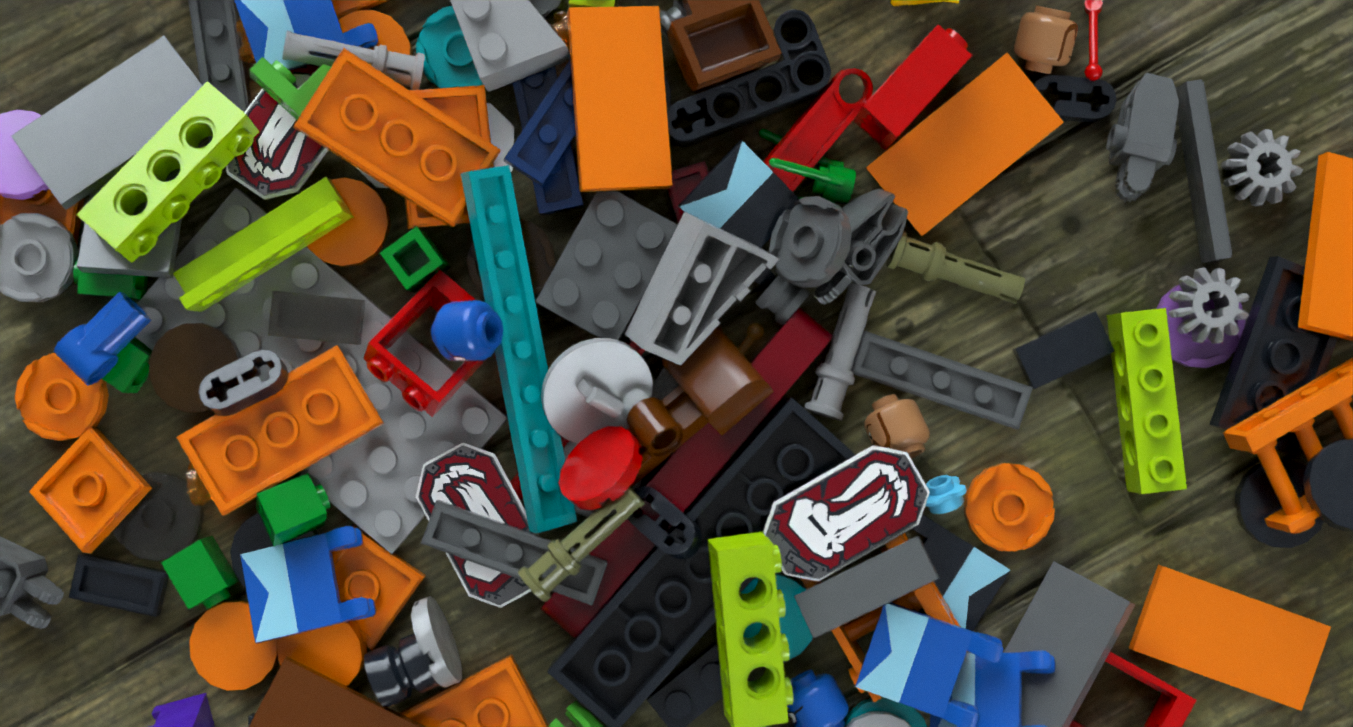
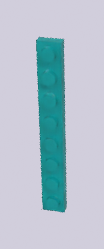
M506 165L461 173V179L485 302L500 316L503 325L502 341L496 348L495 355L529 532L541 533L575 523L577 519L574 505L562 495L559 486L561 468L565 463L561 435L551 426L542 407L541 390L548 366L510 166Z

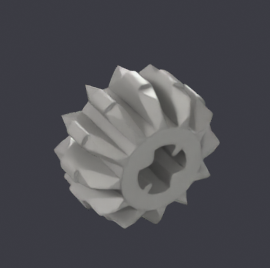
M1270 129L1259 132L1258 136L1250 131L1241 136V143L1235 142L1229 145L1227 151L1233 159L1223 161L1220 167L1227 171H1232V176L1226 178L1223 185L1228 187L1237 184L1238 189L1235 192V199L1240 201L1249 196L1251 205L1257 207L1263 205L1265 200L1271 204L1282 201V192L1290 193L1296 189L1297 186L1291 177L1301 175L1304 169L1297 165H1292V159L1297 158L1301 151L1297 149L1287 151L1285 149L1289 140L1288 136L1283 135L1274 140L1272 130ZM1262 160L1265 163L1262 167V171L1266 175L1261 176L1258 173L1261 170V165L1257 161Z
M1203 267L1195 269L1193 278L1182 276L1178 282L1183 291H1174L1169 295L1172 301L1179 303V308L1170 310L1168 315L1170 318H1183V321L1178 325L1177 331L1180 334L1192 331V341L1195 343H1203L1207 337L1212 344L1223 342L1224 333L1229 336L1236 335L1239 332V328L1235 320H1246L1249 316L1245 310L1239 309V303L1248 301L1250 296L1247 293H1235L1241 280L1237 277L1226 280L1225 270L1222 268L1214 269L1210 274ZM1212 299L1215 308L1204 312L1202 303Z

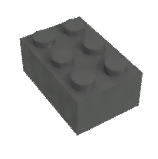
M597 191L535 302L599 338H611L621 341L678 225L617 191Z

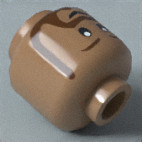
M1036 5L1034 12H1028L1022 16L1014 45V53L1019 58L1026 60L1025 69L1051 74L1053 66L1062 67L1069 63L1078 32L1077 24L1070 20V12Z
M892 394L872 404L874 411L864 421V428L872 445L905 451L911 459L926 450L924 444L930 438V430L919 406L914 400H898L896 394Z

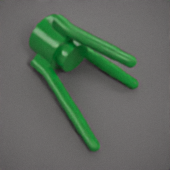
M766 129L759 131L760 137L776 145L783 138ZM823 156L817 163L820 165L817 170L777 158H771L769 161L772 167L815 179L813 192L819 193V197L834 204L835 202L848 204L851 198L856 170L843 167L844 162Z

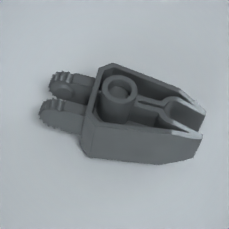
M1145 73L1123 102L1118 122L1110 130L1106 149L1110 151L1109 164L1118 166L1115 181L1117 184L1114 186L1116 187L1114 192L1124 202L1135 201L1142 195L1141 193L1147 191L1151 187V179L1154 177V173L1164 164L1170 165L1177 148V139H1174L1179 99L1174 82L1170 78Z
M882 189L872 190L852 199L842 208L849 218L852 232L850 250L842 268L829 281L816 288L814 296L821 304L834 301L851 282L857 285L870 284L901 239L908 211L906 208L892 204L896 197L893 193Z
M1 536L0 616L11 613L30 626L45 629L52 616L47 610H44L43 607L33 601L34 597L48 605H57L63 598L64 592L45 577L48 572L45 557Z

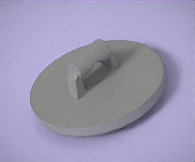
M594 338L582 341L564 351L547 371L541 390L543 411L549 423L558 434L577 444L592 432L607 426H621L627 430L630 428L627 424V415L632 407L641 400L652 397V376L644 359L630 345L611 338Z

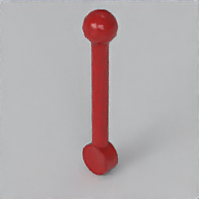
M1085 0L1084 3L1085 12L1089 14V65L1085 68L1084 73L1086 78L1091 81L1098 80L1103 73L1101 66L1098 64V14L1102 11V0Z

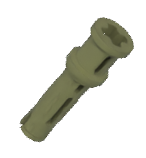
M903 231L902 237L889 255L886 265L890 269H895L898 266L922 274V280L928 282L931 280L935 281L936 278L947 280L1012 304H1016L1017 300L1020 299L1025 284V277L946 252V247H943L942 243L934 242L930 245L907 237L906 231Z
M631 487L614 501L608 498L602 504L603 507L592 512L588 518L562 541L556 539L547 544L548 551L529 568L523 566L518 571V574L539 599L547 602L551 598L550 592L570 574L575 576L580 572L582 567L580 561L645 503ZM614 509L617 511V513L612 518H610L601 528H599L591 537H587V533L590 532L609 513H611ZM579 542L580 547L572 552L570 549ZM553 564H556L557 567L548 576L543 578L542 574Z

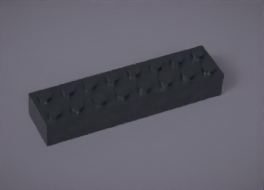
M788 398L685 513L701 530L702 542L698 551L692 557L682 560L671 557L655 546L585 628L552 661L547 672L608 727H622L715 623L708 539L763 532L773 502L856 454L793 398ZM673 526L668 532L674 538V543L676 542L681 546L687 540L683 535L684 530L680 531ZM750 577L744 580L740 585L739 593H741L755 577Z

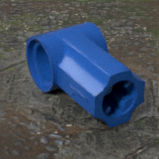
M119 292L86 325H80L68 332L57 343L54 353L87 386L92 385L112 370L118 362L116 355L133 340L151 319L135 301L125 293Z

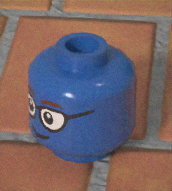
M478 300L450 302L443 305L436 314L431 328V336L440 354L447 360L456 362L482 361L491 357L501 343L503 325L500 316L486 302Z
M810 669L790 680L793 690V705H788L787 710L794 727L845 726L844 718L848 714L849 705L832 675L826 673L815 675L813 670Z

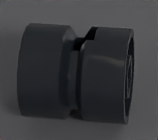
M415 633L401 638L398 649L393 646L384 645L364 654V664L368 680L378 701L385 708L411 697L412 688H415L420 693H424L441 686L435 681L429 671V665L435 662L431 661L428 654H423V651H420Z

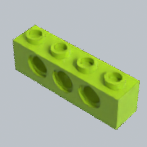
M207 81L79 211L77 216L116 251L133 263L139 256H143L152 250L157 242V237L171 223L180 220L187 213L190 203L204 189L212 187L219 180L222 170L235 156L242 155L250 148L259 130L247 114ZM213 136L207 146L198 148L202 139ZM175 169H180V172L175 179L166 182V178L170 172H172ZM148 202L147 207L142 213L133 216L134 210L139 204Z
M1166 308L1107 315L1109 340L1115 352L1111 353L1127 491L1148 494L1185 490L1187 485Z
M763 532L708 539L724 715L731 727H763L787 723V706L793 705V690L790 679L784 676L783 662L789 661L790 653L787 637L784 633L781 634L779 618L785 617L786 607L781 589H777L775 573H779L782 570L779 548L777 545H773ZM750 577L758 578L754 590L746 594L739 593L740 585L744 580ZM755 622L762 623L760 631L755 636L750 638L743 637L747 626ZM766 667L765 673L760 679L747 681L753 669Z

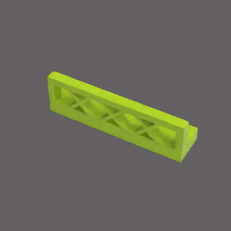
M325 177L175 271L173 275L185 292L179 299L186 310L203 312L354 216L332 181Z

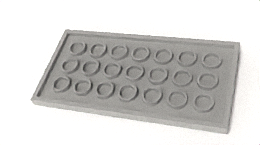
M235 188L176 257L174 272L263 217L268 212L242 190ZM307 246L203 312L185 309L179 299L185 292L174 275L173 278L159 277L137 303L147 313L151 321L136 337L152 351L155 343L168 330L184 323H205L220 329L236 343L241 357L258 350H270L283 361L288 373L338 345L384 424L301 471L298 475L302 476L309 473L314 486L321 484L329 501L391 554L395 553L425 517L416 499L423 464L463 442L483 449L508 419L506 414L467 381L431 417L424 410L419 412L408 405L402 397V391L389 380L383 382L376 378L369 371L366 365L367 362L363 358L370 340L392 318L328 263L318 258ZM408 331L388 349L393 356L436 392L455 372ZM266 364L260 367L261 375L259 378L262 381L270 378L269 370L271 368Z

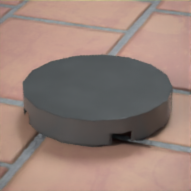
M813 196L804 197L796 201L799 203L792 210L786 209L782 213L772 231L769 248L770 254L780 259L776 263L778 270H775L779 277L801 288L817 287L829 281L842 268L850 250L852 236L849 218L843 209L822 197Z

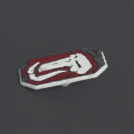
M310 64L291 70L290 72L297 79L292 85L299 89L321 66ZM261 89L244 112L259 130V133L254 137L250 148L242 155L235 156L226 166L227 175L266 200L299 192L329 150L293 128L297 120L268 93Z
M463 442L423 464L416 499L428 521L436 500H441L529 532L526 511L494 453ZM446 553L469 597L501 608L531 592L523 580Z
M872 445L773 502L763 533L773 545L778 546L782 561V571L785 575L819 582L919 525L930 491L907 452Z

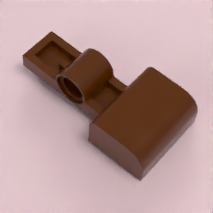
M682 0L688 16L672 21L667 32L669 43L682 74L693 91L777 61L782 54L759 0Z
M719 326L712 331L682 365L663 358V366L679 384L676 389L663 400L654 397L643 399L629 411L627 424L630 428L627 430L640 442L639 453L643 456L642 466L635 481L630 486L631 488L707 423H710L722 436L774 392Z

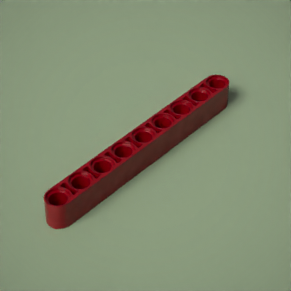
M799 307L751 362V365L774 392L722 436L710 423H707L669 457L645 486L654 488L684 512L825 348L833 335ZM643 501L645 504L640 507L643 514L656 521L660 514L652 508L651 503ZM627 519L589 553L609 561L594 604L589 605L554 592L540 609L575 638L655 544ZM671 524L667 527L666 531L672 526Z

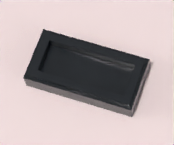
M1096 311L1012 349L1029 386L1033 387V389L1115 352Z
M81 553L77 557L68 598L157 617L161 614L169 576L165 570Z

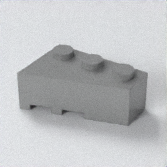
M450 0L478 75L488 92L570 60L566 44L529 0Z
M684 212L631 319L625 335L642 349L682 365L720 324L718 319L736 300L741 301L750 292L748 287L766 268L771 269L780 259L754 244Z

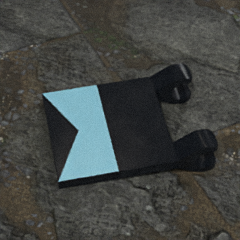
M740 140L678 206L684 212L761 248L771 238L772 231L782 213L786 209L792 210L799 204L796 201L800 199ZM766 268L754 282L762 288H767L776 277L770 269Z
M922 514L919 525L912 529L926 537L922 543L940 578L934 582L960 626L973 631L1011 570ZM924 609L918 611L922 614L927 615Z

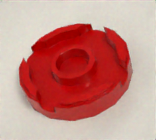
M607 426L592 432L570 452L561 468L559 486L562 495L580 510H595L603 507L599 503L608 498L612 501L618 499L635 481L642 466L643 456L639 453L640 442L631 432L621 426Z

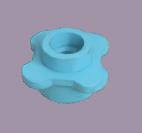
M941 475L932 478L926 483L930 493L925 506L933 514L951 512L963 504L964 499L962 495L967 492L966 486L960 485L959 477Z

